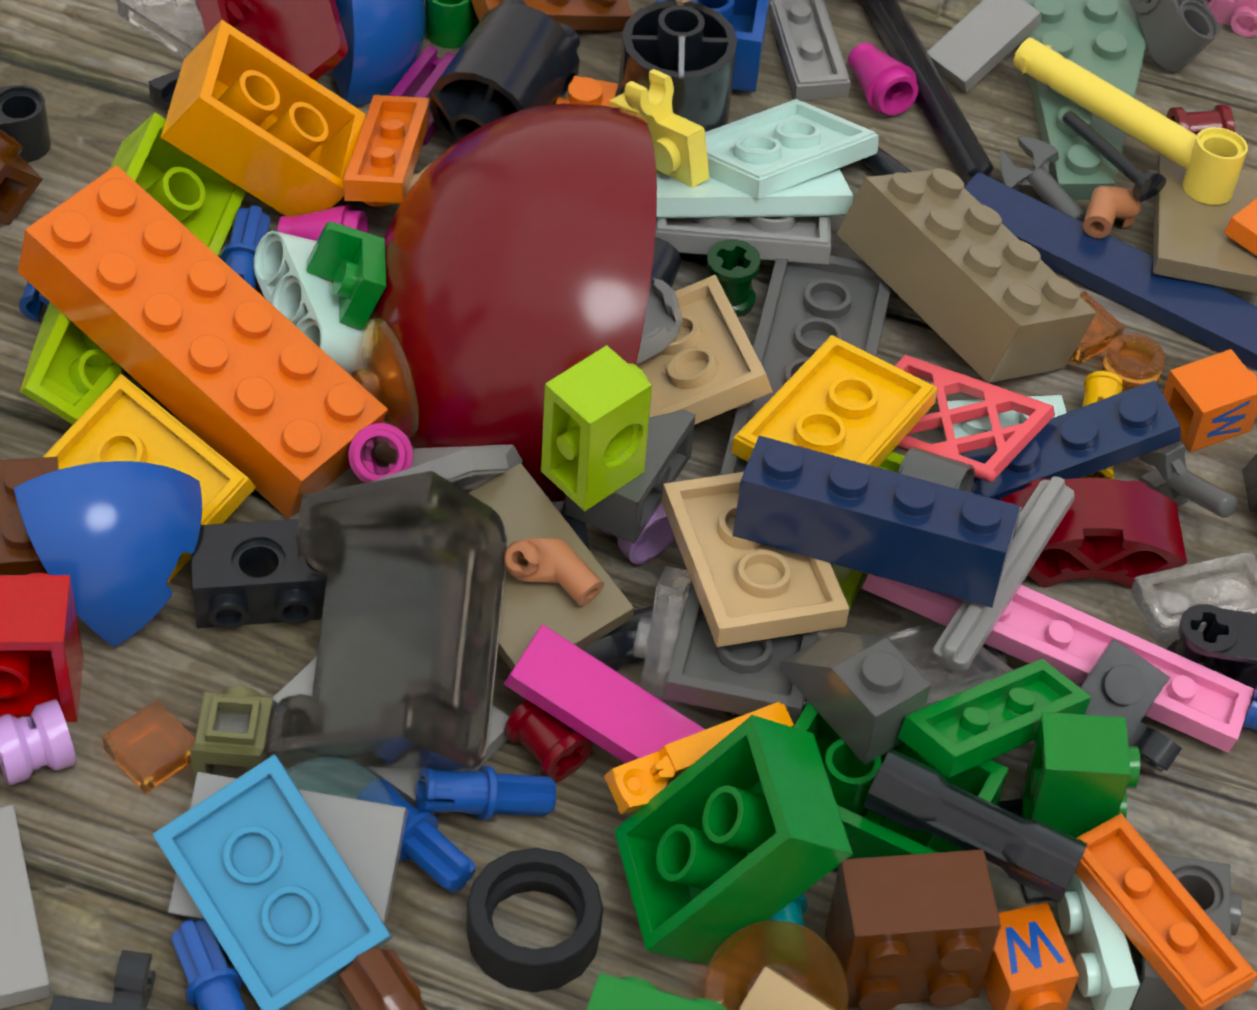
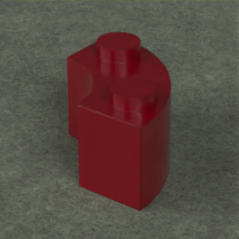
M1106 478L1065 479V485L1074 490V502L1031 568L1028 576L1044 588L1066 580L1084 578L1117 581L1133 590L1187 564L1177 503L1162 493L1149 488L1146 483L1141 481H1122ZM1051 479L1034 480L1027 484L1024 489L999 500L1021 506L1023 509L1042 480Z

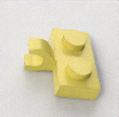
M653 69L649 71V90L630 81L626 83L625 93L609 100L610 107L637 112L643 116L652 136L656 170L690 187H695L710 179L705 127L673 113V81L670 76Z

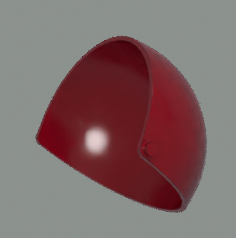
M582 103L545 105L503 116L476 129L448 148L421 174L404 197L383 237L385 238L386 288L367 321V329L372 340L370 368L378 395L383 405L388 409L387 413L396 427L407 436L414 448L513 444L523 460L521 464L551 502L565 501L566 494L541 472L545 383L606 345L625 362L636 365L650 290L657 213V178L654 146L648 124L643 116L637 112L620 108Z

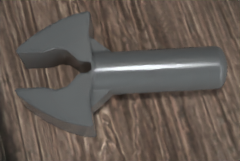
M1017 137L1019 147L1033 159L1034 171H1030L1028 168H1018L1013 165L1009 156L1003 150H1000V167L1005 185L1017 191L1021 188L1032 189L1046 205L1081 222L1084 221L1085 212L1049 174L1050 165L1059 160L1058 150L1054 146L1031 137Z
M1176 442L1138 457L1139 460L1156 468L1139 477L1140 480L1146 483L1149 488L1162 493L1176 502L1177 507L1188 502L1189 499L1221 518H1227L1235 512L1237 499L1234 495L1187 470L1184 444Z

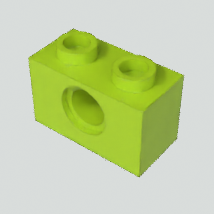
M607 345L545 383L541 472L584 511L602 501L645 471L652 384L639 367L625 362Z

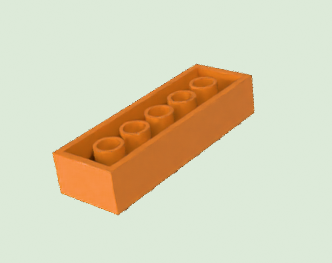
M117 165L25 229L18 273L195 435L247 476L256 486L255 490L287 519L291 518L351 467L349 463V448L355 435L366 426L384 422L388 409Z

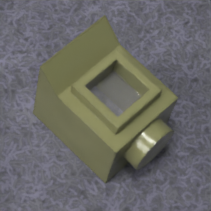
M231 686L223 690L222 694L204 692L195 743L190 749L194 786L197 772L213 774L214 765L247 767L248 772L271 757L275 736L273 698L262 697L256 690L246 686Z

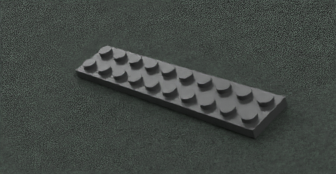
M830 255L829 265L789 262L788 259L776 258L753 349L767 374L773 392L753 400L744 407L737 408L720 475L745 471L748 462L731 453L733 437L831 335L877 357L891 288L864 261ZM691 584L666 680L664 699L740 715L748 714L780 701L781 704L785 705L795 725L802 713L805 697L780 670L781 661L817 642L819 631L716 647L693 584Z

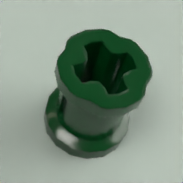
M726 239L717 242L709 249L707 254V269L711 276L716 275L736 316H745L753 309L756 300V294L752 288V279L760 269V254L755 247L745 241ZM739 258L743 259V267L738 266Z

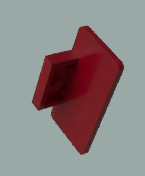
M195 0L196 7L202 17L205 30L204 38L223 20L315 81L326 72L334 69L347 54L348 45L335 0Z

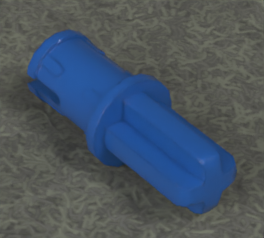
M251 205L250 209L240 208L236 212L229 245L222 249L220 258L256 290L258 281L254 272V255L261 238L269 231L270 217L261 212V207Z
M481 766L478 771H451L422 767L418 775L420 779H424L426 782L422 780H417L416 805L419 812H463L465 814H476L478 820L489 821L493 814L545 816L554 811L556 804V784L549 776L496 774L492 766Z
M385 779L374 781L362 791L358 800L407 808L408 816L399 860L406 861L412 859L441 887L446 888L449 892L456 893L464 888L466 882L474 876L476 870L475 863L437 830L438 820L436 816L431 812H419Z
M190 919L181 923L180 929L172 934L171 939L189 984L185 992L188 1004L198 1008V1010H247L239 992L243 985L242 978L236 969L229 967L220 942L205 919L197 921Z

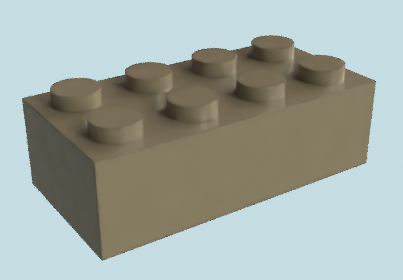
M935 168L927 171L897 172L890 175L865 177L837 232V235L987 383L1065 369L1097 314L1080 297V291L1074 284L1056 275L1040 260L1041 255L1033 246L1019 240L1002 224V218L995 210L981 204L964 188L962 179L946 169Z

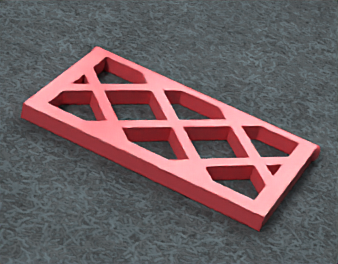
M904 355L894 365L914 376L934 382L931 384L938 387L936 397L940 412L924 415L908 434L944 426L947 439L944 442L929 444L907 434L896 447L905 451L915 447L971 464L975 468L974 476L988 482H993L1055 416L1053 405L908 355ZM962 392L985 401L949 409L946 395ZM1014 410L1029 416L1024 423L1001 428L998 413ZM989 416L992 427L991 431L955 438L952 424ZM994 445L997 447V451L985 464L959 455L960 453Z

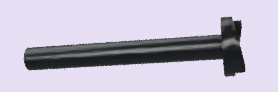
M1072 110L1064 114L1062 121L1135 184L1132 194L1140 203L1151 199L1163 189L1167 181L1157 170H1150L1144 173Z

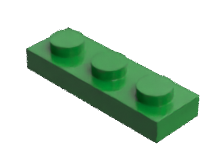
M1042 658L905 715L898 738L919 754L928 765L937 769L948 779L1035 740L1042 712L1085 715L1092 696Z

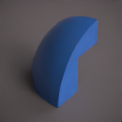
M335 0L348 45L346 56L332 71L341 98L353 106L370 103L373 95L386 96L390 94L420 56L426 24L424 0Z
M109 461L63 468L43 474L14 487L22 520L44 568L49 575L71 576L77 615L104 641L115 647L129 639L152 620L172 596V591L167 586V581L180 555L183 552L193 554L197 545L202 518L200 481L184 472L163 465L134 461Z

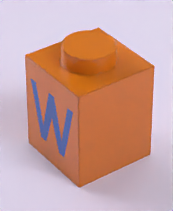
M1232 349L1170 370L1163 395L1181 426V441L1190 453L1252 430L1257 416V376L1253 371L1245 367Z
M1045 902L998 913L1001 927L983 981V987L992 1009L1067 1010L1079 974L1048 903Z

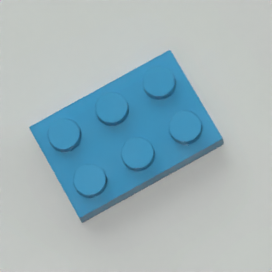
M275 754L152 834L261 1010L287 1009L344 971L354 961L356 956L377 946L380 947L393 938L295 782Z

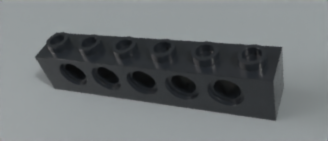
M565 501L552 502L589 549L586 523L565 515ZM439 509L201 525L195 551L191 554L192 588L197 628L218 627L233 629L242 625L280 622L301 624L309 620L357 619L360 615L368 619L379 615L408 613L431 615L440 611L464 610L465 608L411 538V526Z

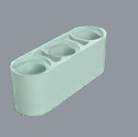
M277 231L267 232L257 245L254 255V272L264 298L354 379L359 378L366 371L372 355L371 336L366 325L361 330L341 324L339 320V297L333 295L332 292L334 281L307 272V259L317 241Z

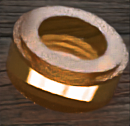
M1123 334L1109 342L1102 362V370L1118 375L1123 382L1122 390L1127 391L1154 380L1158 384L1166 358L1164 351L1154 340L1139 334Z

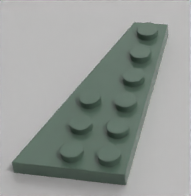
M1024 0L1041 12L1042 24L1026 39L1034 38L1044 45L1051 46L1052 50L1061 54L1065 59L1073 61L1133 98L1135 97L1146 48V38L1129 0ZM1028 75L1041 139L1058 150L1059 160L1050 165L1049 174L1073 200H1090L1091 194L1096 187L1101 185L1114 186L1118 169L1062 121V118L1067 111L1072 110L1121 153L1126 133L1054 91L1050 86Z

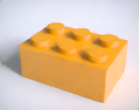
M221 20L184 59L160 138L220 174L229 182L268 204L277 212L285 216H297L332 208L344 197L343 179L366 114Z

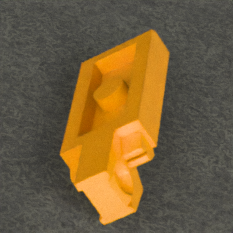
M779 701L669 743L657 752L611 769L604 775V779L618 806V811L620 814L635 812L648 804L649 800L663 790L667 784L675 780L751 715L793 727L794 724L785 705Z

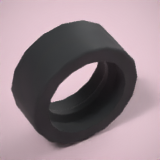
M541 848L510 851L488 863L472 883L467 903L466 932L471 955L486 975L508 988L539 992L557 989L580 977L597 954L603 918V904L598 884L582 864L562 852ZM537 891L553 894L568 903L575 912L577 923L574 933L566 940L555 946L532 949L514 945L498 935L492 921L494 909L500 902L514 894Z

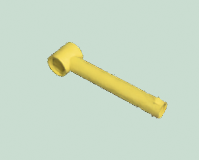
M1028 38L1020 45L1014 56L1013 64L1022 74L1026 73L1039 82L1050 86L1054 91L1186 169L1182 187L1185 193L1192 199L1209 205L1225 204L1232 199L1248 151L1247 142L1239 134L1228 129L1211 127L1201 130L1196 135L1073 61L1065 59L1061 54L1052 50L1051 46L1044 45L1034 38Z

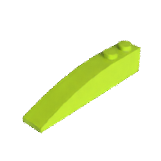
M154 112L122 141L109 170L116 165L121 168L218 256L246 191L160 138L166 119ZM50 302L28 362L20 393L73 425L123 371V368Z

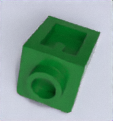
M328 222L325 224L307 259V272L334 281L332 292L333 295L339 297V320L341 324L363 330L386 288L385 238L335 222Z

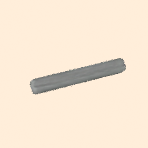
M1054 476L1051 480H1042L1022 509L993 607L964 600L932 650L933 659L942 664L943 670L947 673L954 674L958 670H968L1071 507L1075 494L1074 490L1065 485V479Z

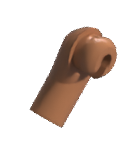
M1101 185L1096 187L1091 194L1083 221L1085 233L1093 238H1104L1110 234L1115 218L1123 219L1121 228L1131 226L1141 211V203L1133 197V190L1118 186Z
M526 538L514 541L508 545L504 552V566L513 577L524 582L559 583L580 606L591 602L604 587L603 581L561 539Z

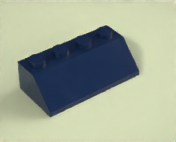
M759 435L741 478L733 536L992 608L1022 507Z

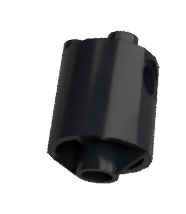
M502 0L497 7L486 12L430 90L429 108L436 126L447 140L454 145L461 138L503 116L525 109L556 104L558 97H563L568 91L569 84L573 81L574 76H578L580 63L577 49L580 46L578 34L570 26L556 22L543 11L527 6L522 0Z
M673 0L656 2L639 9L626 21L622 35L618 96L625 93L626 83L630 81L649 90V71L655 69L670 76L673 81L672 109L674 114L705 127V132L728 124L738 41L733 26L719 12L700 3H682V1Z

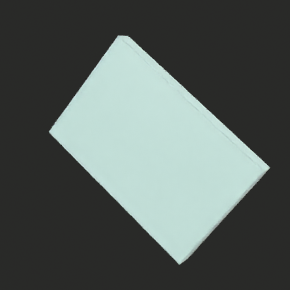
M795 99L705 132L709 177L758 200L877 154L879 135L874 131Z

